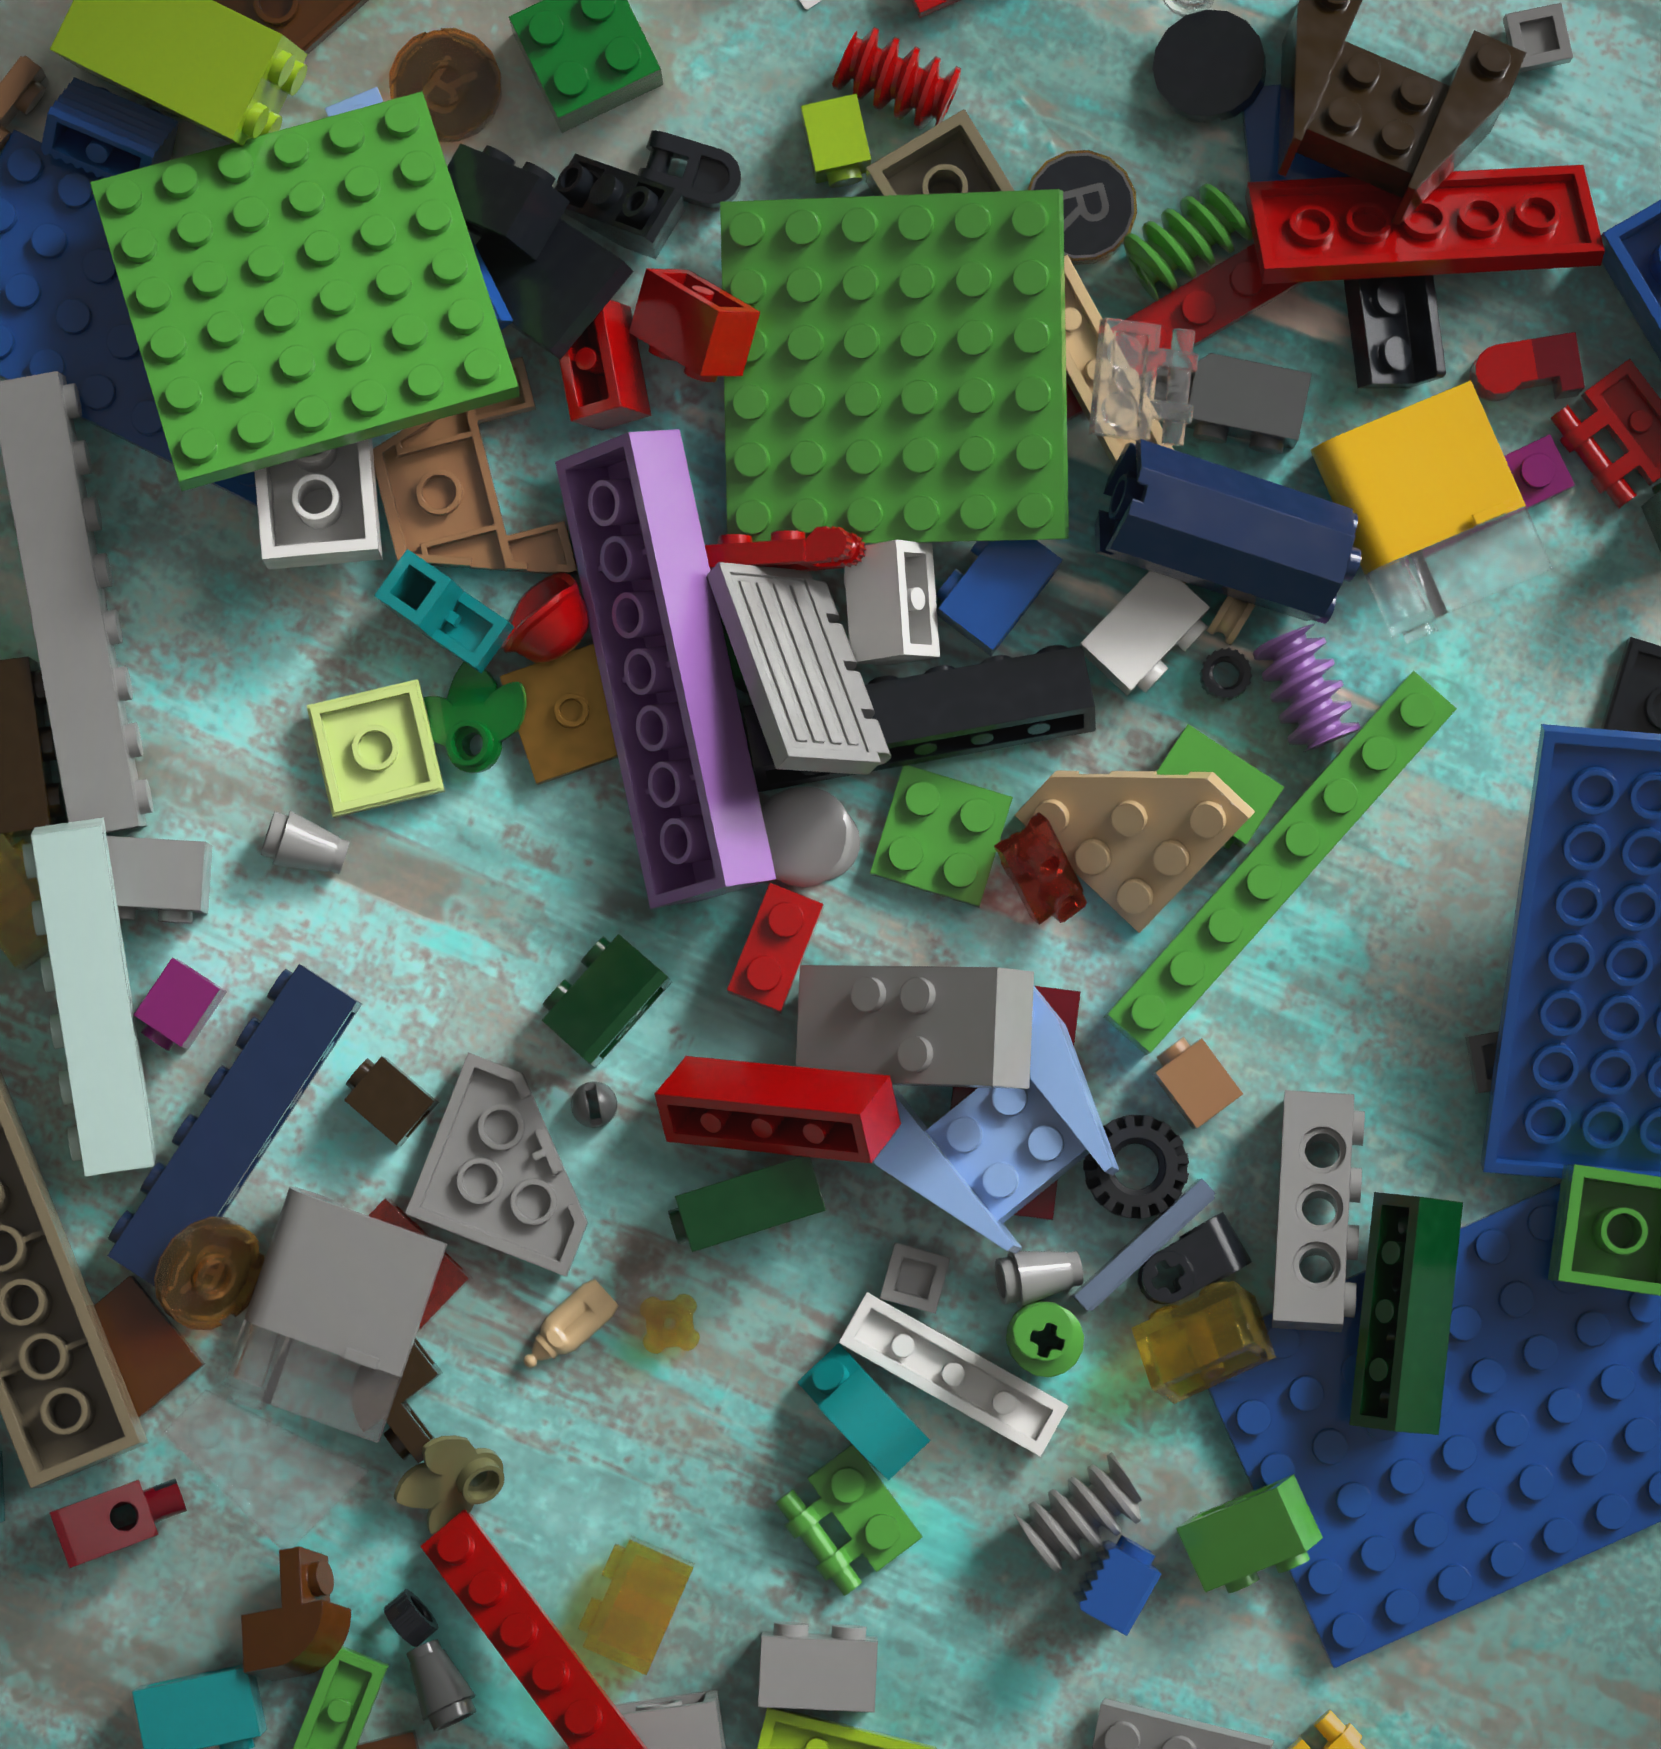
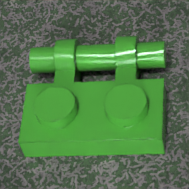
M853 1444L807 1477L820 1495L809 1506L806 1507L794 1489L775 1502L788 1520L784 1524L794 1539L799 1536L819 1562L815 1566L825 1581L831 1578L844 1596L862 1583L861 1579L849 1565L861 1554L866 1557L877 1572L923 1537L864 1456ZM831 1511L851 1537L849 1541L839 1548L835 1546L818 1523Z

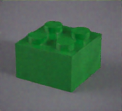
M542 0L509 16L513 35L561 133L663 85L661 68L628 0Z

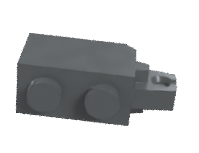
M1210 353L1196 363L1194 370L1151 368L1144 396L1150 407L1183 418L1182 427L1194 429L1193 437L1214 443H1226L1227 436L1250 440L1249 448L1268 454H1282L1284 447L1293 449L1299 440L1312 373Z

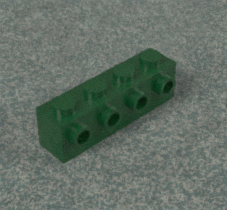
M1374 1192L1349 1425L1394 1432L1439 1435L1463 1202Z

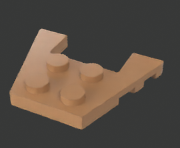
M523 357L511 360L519 386L520 397L403 429L373 448L375 474L397 561L400 560L408 549L432 566L541 574H578L565 521L511 535L506 534L479 428L481 423L536 410Z

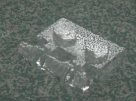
M1107 317L1101 319L1099 323L1088 434L1128 440L1143 439L1147 441L1150 440L1152 420H1158L1163 422L1161 444L1184 446L1186 424L1192 423L1194 407L1188 404L1191 373L1197 372L1199 354L1193 353L1195 331L1180 328L1172 329L1171 348L1165 349L1159 348L1162 325ZM1157 368L1168 371L1165 401L1154 400Z

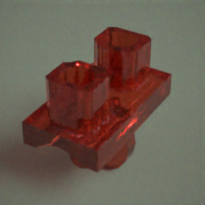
M1040 812L1030 819L1028 825L1021 832L1013 833L1009 838L1003 839L994 845L1001 859V865L1014 884L1030 918L1039 925L1051 916L1060 923L1065 922L1086 906L1087 901L1083 895L1084 890L1049 820Z

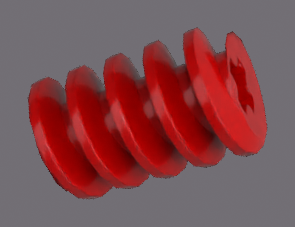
M874 27L863 39L857 37L856 31L839 63L832 83L833 88L838 91L842 90L853 79V94H857L858 100L863 99L874 89V108L881 110L892 99H895V118L903 119L914 108V125L916 128L923 129L933 118L936 119L935 126L941 123L956 94L960 83L961 68L956 66L943 78L939 76L941 58L935 56L922 68L919 67L920 48L915 46L904 58L898 57L899 38L894 37L881 49L878 47V28Z

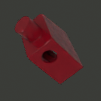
M174 1478L142 1490L140 1481L135 1480L49 1513L68 1566L72 1568L157 1536L156 1522L186 1512L187 1509L177 1481ZM130 1504L136 1512L135 1523L116 1529L110 1522L111 1510Z

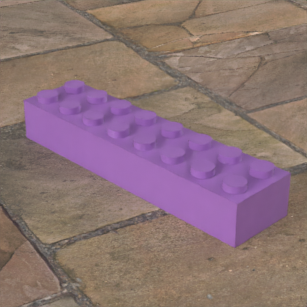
M680 429L627 432L556 461L557 474L583 596L588 610L589 624L650 909L699 902L776 880L718 606L707 578L710 567Z

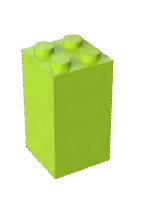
M73 0L50 47L51 51L76 67L229 143H237L241 146L249 138L255 139L260 135L280 130L282 116L278 114L288 94L294 96L298 92L307 73V65L304 64V61L308 54L288 38L213 0Z

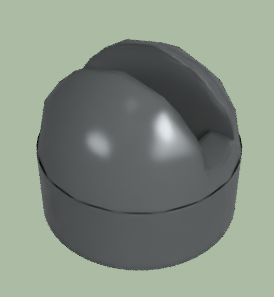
M587 1082L581 1085L574 1092L571 1099V1110L578 1122L587 1127L598 1128L608 1124L614 1118L618 1104L615 1093L610 1087L600 1082ZM597 1090L601 1118L590 1119L586 1091Z

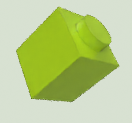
M857 94L802 105L801 120L815 183L828 181L829 187L839 188L862 181V174L866 173V167L871 165V155Z

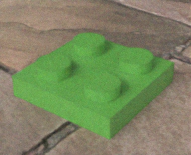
M910 765L903 766L870 874L979 908L1013 797Z

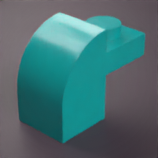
M408 549L374 595L389 610L441 648L451 652L481 674L514 629V626L508 620L466 593L450 577Z
M840 1343L836 1344L797 1382L826 1417L888 1481L931 1441Z

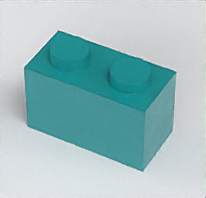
M243 1664L141 1685L132 1691L143 1749H203L219 1745V1749H251L255 1747L253 1738L261 1736L267 1730L257 1677L244 1673Z

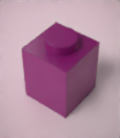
M172 957L134 1013V1016L146 1023L141 1033L162 1048L170 1051L176 1043L183 1048L189 1049L227 991L182 961Z

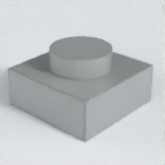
M1561 3L1505 14L1503 24L1508 45L1527 52L1519 73L1571 62L1573 54Z
M895 1242L880 1299L936 1314L951 1258Z

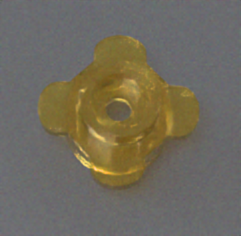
M680 1294L675 1300L660 1301L657 1297H649L643 1301L640 1313L646 1319L647 1334L643 1338V1345L649 1352L658 1354L664 1348L680 1347L685 1351H690L697 1346L700 1335L694 1329L693 1313L697 1309V1303L692 1296ZM667 1318L675 1320L676 1325L673 1329L665 1327L664 1322Z

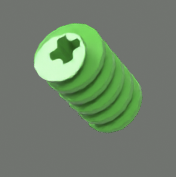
M1205 183L1200 187V202L1191 196L1182 198L1180 201L1182 216L1173 209L1167 208L1161 214L1163 228L1153 221L1144 223L1142 226L1144 241L1132 233H1129L1123 239L1126 257L1133 273L1146 292L1156 301H1159L1155 283L1161 281L1172 291L1178 288L1174 271L1178 268L1190 278L1197 276L1193 258L1199 256L1210 266L1214 265L1216 261L1212 246L1216 243L1229 254L1235 251L1231 233L1234 231L1247 241L1253 239L1251 229L1238 207L1225 192H1221L1211 184Z
M1036 1301L1023 1306L1013 1314L1007 1326L1006 1343L1010 1355L1021 1368L1035 1376L1054 1377L1064 1374L1077 1363L1083 1352L1084 1334L1080 1322L1071 1311L1053 1302ZM1046 1323H1052L1051 1333L1059 1337V1342L1056 1347L1047 1346L1043 1354H1037L1038 1345L1030 1340V1335L1033 1330L1043 1331Z

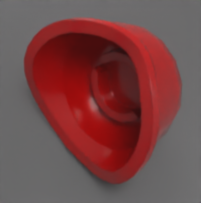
M556 573L539 581L525 592L518 601L509 620L514 629L501 648L505 653L516 652L534 663L552 662L572 651L580 643L589 627L587 606L579 592L578 583L574 578L566 573Z

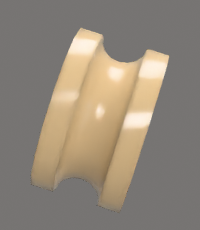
M1227 596L1208 627L1207 632L1212 635L1216 632L1222 633L1225 636V643L1231 646L1255 605Z

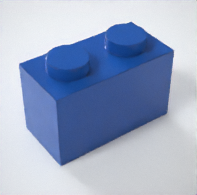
M1038 540L976 541L970 551L978 558L965 574L955 569L937 592L936 597L943 601L938 608L937 616L989 656H992L1062 564L1063 559Z

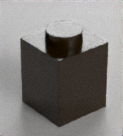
M383 1056L375 1064L367 1058L346 1082V1085L352 1091L344 1101L397 1146H402L439 1103L394 1063Z

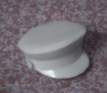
M814 787L788 788L772 795L761 806L777 880L791 886L810 887L839 877L854 864L860 850L859 831L844 806L827 791Z

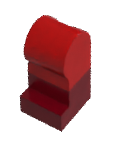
M1576 332L1496 344L1488 347L1473 363L1469 381L1471 380L1477 395L1488 401L1506 399L1515 390L1552 385L1555 400L1576 397L1585 388Z

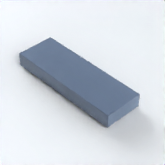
M1197 1179L1181 1194L1177 1201L1173 1202L1167 1210L1160 1213L1072 1294V1297L1084 1310L1093 1311L1213 1201L1216 1193L1203 1179Z

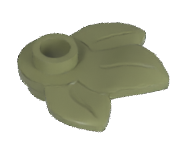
M450 1435L434 1438L422 1447L424 1463L417 1464L409 1469L398 1482L394 1492V1499L397 1503L407 1507L428 1509L427 1528L431 1534H435L462 1510L465 1509L470 1513L474 1504L488 1502L500 1492L505 1480L503 1463L493 1450L488 1448L475 1449L465 1437Z

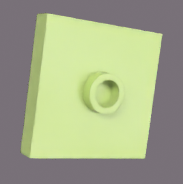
M418 679L306 705L333 818L445 792L423 693Z

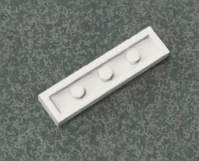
M866 1292L839 1340V1343L1040 1457L1069 1407L1067 1404Z

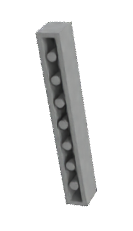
M55 371L0 381V447L68 822L104 817L106 833L147 826L145 814L153 813V802L148 780H138L135 757L143 756L142 740L137 722L128 724L124 701L133 699L131 679L127 666L118 667L114 644L123 642L122 629L117 610L108 611L104 588L112 587L111 568L107 554L97 553L94 531L102 530L101 513L96 496L87 497L84 475L92 474L91 458L86 440L77 441L73 418L82 417L80 397L76 384H67L66 376Z

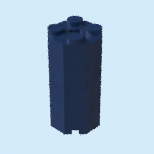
M1143 439L1136 440V444L1127 443L1107 479L1103 493L1111 496L1109 512L1099 510L1095 522V553L1304 621L1314 620L1326 624L1333 614L1337 592L1342 586L1343 580L1350 582L1355 577L1361 561V550L1353 547L1358 515L1353 513L1352 508Z

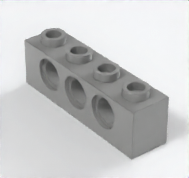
M1285 1090L1272 1328L1342 1332L1344 1317L1355 1318L1357 1284L1345 1281L1346 1260L1358 1259L1359 1225H1348L1349 1202L1360 1203L1362 1168L1351 1167L1352 1145L1363 1146L1365 1111H1354V1094ZM1319 1141L1331 1144L1338 1153L1337 1161L1326 1168L1312 1165L1305 1155L1306 1149L1311 1144ZM1322 1198L1332 1204L1336 1215L1331 1222L1325 1225H1315L1304 1217L1302 1212L1303 1206L1311 1199ZM1319 1255L1326 1258L1333 1269L1330 1278L1321 1283H1313L1306 1280L1299 1269L1300 1263L1306 1257Z

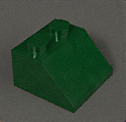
M619 934L612 942H609L604 936L598 940L581 960V963L588 969L573 985L566 979L563 980L542 1004L549 1011L542 1021L595 1068L672 983L666 974Z

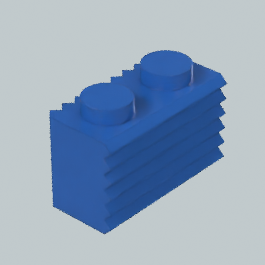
M73 77L67 89L64 88L62 95L60 94L58 100H55L53 106H50L40 149L44 155L51 154L55 160L62 158L65 164L72 162L76 169L83 167L86 173L93 171L97 178L101 176L107 178L169 161L172 157L179 121L163 115L158 110L146 108L113 94L106 88L97 87Z
M1121 1535L1116 1544L1110 1540L1102 1542L1103 1550L1096 1552L1098 1560L1090 1562L1092 1570L1084 1572L1086 1581L1079 1582L1081 1590L1073 1592V1595L1083 1612L1127 1636L1162 1574L1152 1565L1156 1556L1150 1550Z

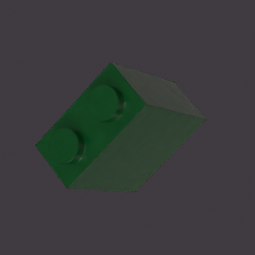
M802 1156L677 1195L675 1199L678 1208L669 1210L668 1214L677 1243L681 1244L689 1241L691 1251L695 1252L826 1211V1207L811 1158Z

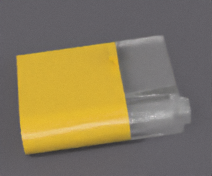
M1471 380L1335 436L1310 450L1332 502L1352 508L1353 513L1358 515L1353 547L1361 550L1360 566L1392 639L1403 635L1406 643L1411 644L1439 631L1435 621L1446 614L1553 569Z

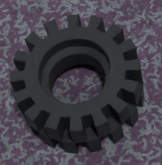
M1147 1115L1123 1116L1104 1125L1103 1127L1114 1157L1127 1145H1144L1155 1154L1158 1161V1173L1155 1180L1149 1186L1139 1190L1129 1189L1117 1180L1115 1174L1112 1176L1104 1172L1092 1155L1088 1154L1085 1160H1083V1170L1085 1171L1087 1188L1093 1194L1094 1199L1100 1206L1109 1210V1212L1126 1218H1148L1167 1210L1181 1196V1191L1187 1183L1189 1173H1187L1188 1153L1184 1150V1143L1180 1136L1176 1135L1171 1129L1172 1127L1165 1122Z

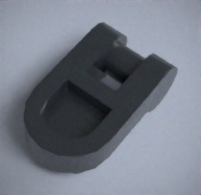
M657 130L651 131L646 146L651 151L646 168L639 169V176L673 187L682 193L683 201L705 208H720V202L733 201L736 198L741 187V171L738 162L731 154L722 149ZM672 158L687 161L683 178L668 174Z

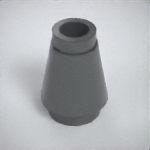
M438 1639L422 1644L406 1654L410 1662L423 1721L429 1720L434 1731L447 1728L476 1713L471 1700L476 1696L445 1650L442 1649Z

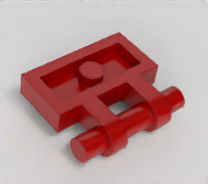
M1630 358L1581 395L1594 414L1581 422L1569 405H1567L1550 418L1563 435L1559 439L1569 454L1573 451L1577 453L1594 476L1590 480L1600 494L1606 492L1618 509L1637 496L1623 478L1636 468L1649 486L1661 478V399ZM1603 428H1606L1625 453L1614 463L1610 461L1593 438Z

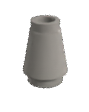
M274 811L261 855L274 859L272 865L324 872L331 871L340 874L350 841L340 839L339 836L292 811H289L288 816Z
M1064 1251L1008 1252L1007 1257L996 1259L995 1277L1003 1304L1016 1303L1020 1308L1071 1289L1074 1286L1083 1285V1268L1077 1251L1067 1253Z

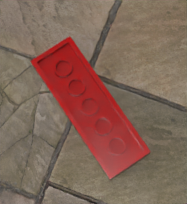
M1584 165L1452 171L1400 225H1396L1391 221L1401 197L1354 177L1247 182L1245 200L1262 284L1601 266L1605 252Z

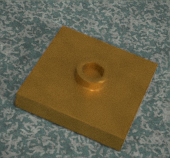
M594 644L573 650L552 662L536 663L499 676L502 686L511 682H521L525 688L527 707L524 720L518 732L537 785L618 758Z

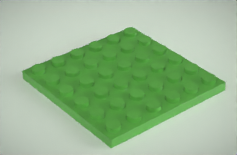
M423 91L260 135L255 139L249 138L243 146L231 143L90 182L181 492L520 397L516 376Z
M1062 190L720 202L722 290L760 311L743 376H724L727 534L752 536V542L771 541L772 532L792 530L805 532L806 539L816 527L827 526L831 528L834 526L843 528L849 533L857 534V536L862 538L861 541L865 543H880L891 540L960 542L1069 539L1064 212Z

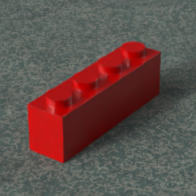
M685 1056L654 1094L666 1142L871 1164L901 1125L890 1075Z

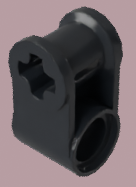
M1222 1212L1179 1237L1180 1240L1151 1256L1140 1267L1137 1283L1140 1292L1147 1300L1155 1304L1167 1305L1182 1300L1204 1286L1209 1287L1221 1281L1252 1261L1226 1215ZM1159 1262L1165 1269L1175 1267L1178 1270L1179 1277L1173 1281L1176 1291L1172 1294L1166 1287L1156 1289L1153 1286L1152 1279L1158 1275L1155 1265Z

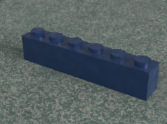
M301 964L297 966L293 973L285 969L277 978L267 995V998L274 1003L262 1021L253 1017L244 1028L235 1044L242 1051L230 1069L222 1065L214 1074L204 1091V1094L211 1099L198 1118L193 1114H189L181 1124L172 1140V1143L177 1145L178 1149L169 1163L165 1166L158 1162L140 1188V1191L147 1195L135 1214L127 1210L121 1216L108 1237V1240L115 1243L107 1256L157 1289V1275L160 1264L172 1242L193 1225L209 1219L221 1220L362 1005V1003Z

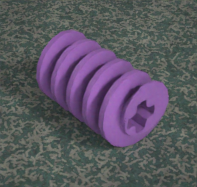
M1315 623L1273 638L1261 644L1253 651L1255 660H1273V663L1262 672L1261 676L1263 681L1282 682L1270 694V699L1275 703L1290 702L1291 705L1278 718L1282 724H1299V727L1287 737L1289 745H1307L1308 748L1303 752L1336 741L1361 728L1359 722L1341 723L1340 717L1352 707L1350 701H1332L1331 696L1344 684L1342 680L1323 679L1322 675L1335 665L1334 659H1315L1314 654L1327 643L1325 637L1307 638L1305 633Z

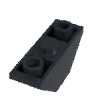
M576 153L569 165L560 173L555 187L560 194L570 201L564 211L566 215L621 247L653 259L657 258L685 211L682 193L677 189Z

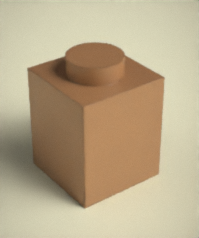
M1183 1037L1156 1057L1162 1067L1152 1073V1075L1192 1129H1197L1243 1095L1242 1091L1202 1038L1190 1045Z

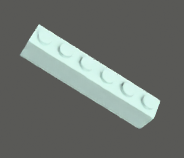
M104 817L34 827L31 834L32 843L23 844L22 846L27 878H38L41 900L32 901V915L36 935H47L50 957L41 958V971L45 992L56 991L59 1013L50 1015V1028L54 1049L65 1048L68 1070L59 1071V1085L63 1105H74L77 1126L68 1127V1141L72 1161L82 1160L85 1177L153 1167L156 1160V1148Z

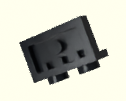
M1433 275L1344 280L1357 388H1411L1445 377L1444 349Z

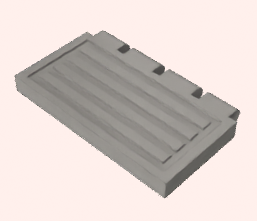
M718 562L707 574V578L776 769L869 775L878 765L886 763L891 758V754L878 720L870 719L874 716L875 711L861 673L853 671L857 667V663L843 625L836 623L839 620V614L825 581L813 580L810 571Z

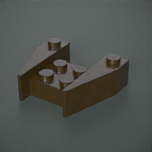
M1300 0L1282 42L1278 174L1286 177L1295 154H1301L1401 197L1391 221L1396 225H1400L1491 132L1509 97L1527 52L1474 30L1449 85L1346 42L1345 39L1362 0Z

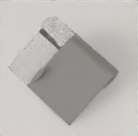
M289 1187L222 1385L231 1390L229 1400L237 1404L261 1410L263 1404L267 1403L379 1443L447 1243L343 1207L344 1204L304 1189Z

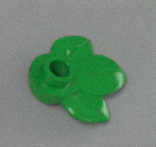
M465 662L457 670L447 698L440 696L423 697L434 742L446 747L448 757L455 767L469 773L484 772L497 762L501 754L502 742L520 729L527 707L526 692L521 682L507 683L498 688L495 680L486 669L481 674ZM480 735L483 741L482 749L478 754L473 755L470 750V742L474 736Z

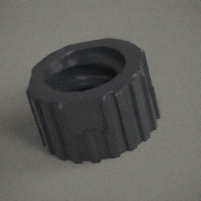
M1221 648L1207 656L1206 662L1202 663L1203 669L1199 673L1201 677L1200 683H1202V688L1206 690L1207 695L1210 694L1222 701H1230L1245 692L1246 686H1249L1251 683L1252 668L1249 660H1246L1243 653L1240 654L1236 649ZM1227 662L1235 666L1239 672L1236 684L1225 688L1215 681L1213 669L1217 664Z
M405 1589L384 1607V1613L392 1627L413 1647L419 1646L439 1628L432 1613L408 1589Z

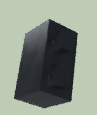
M460 143L447 168L468 231L533 260H537L570 202L552 187L556 180L555 177L530 162H525L523 168L514 166L516 162L511 157L492 146L486 145L483 152Z

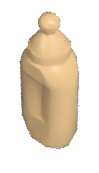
M596 1279L583 1283L545 1317L540 1327V1333L535 1337L536 1340L533 1344L532 1353L524 1356V1364L529 1368H533L538 1360L555 1359L558 1355H566L575 1351L613 1317L619 1305Z

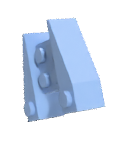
M1033 986L1029 1089L977 1088L947 1114L927 1128L900 1092L893 1087L901 1125L873 1161L876 1166L1004 1250L1012 1253L1019 1252L1022 1247L1003 1223L1088 1154L1092 1155L1104 1172L1113 1176L1119 1171L1066 1024L1035 986Z

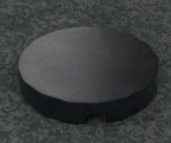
M1206 9L1184 16L1166 30L1155 49L1152 70L1159 94L1173 112L1192 122L1206 123L1205 120H1216L1219 118L1223 121L1236 117L1255 101L1265 83L1266 56L1259 35L1246 20L1228 11Z

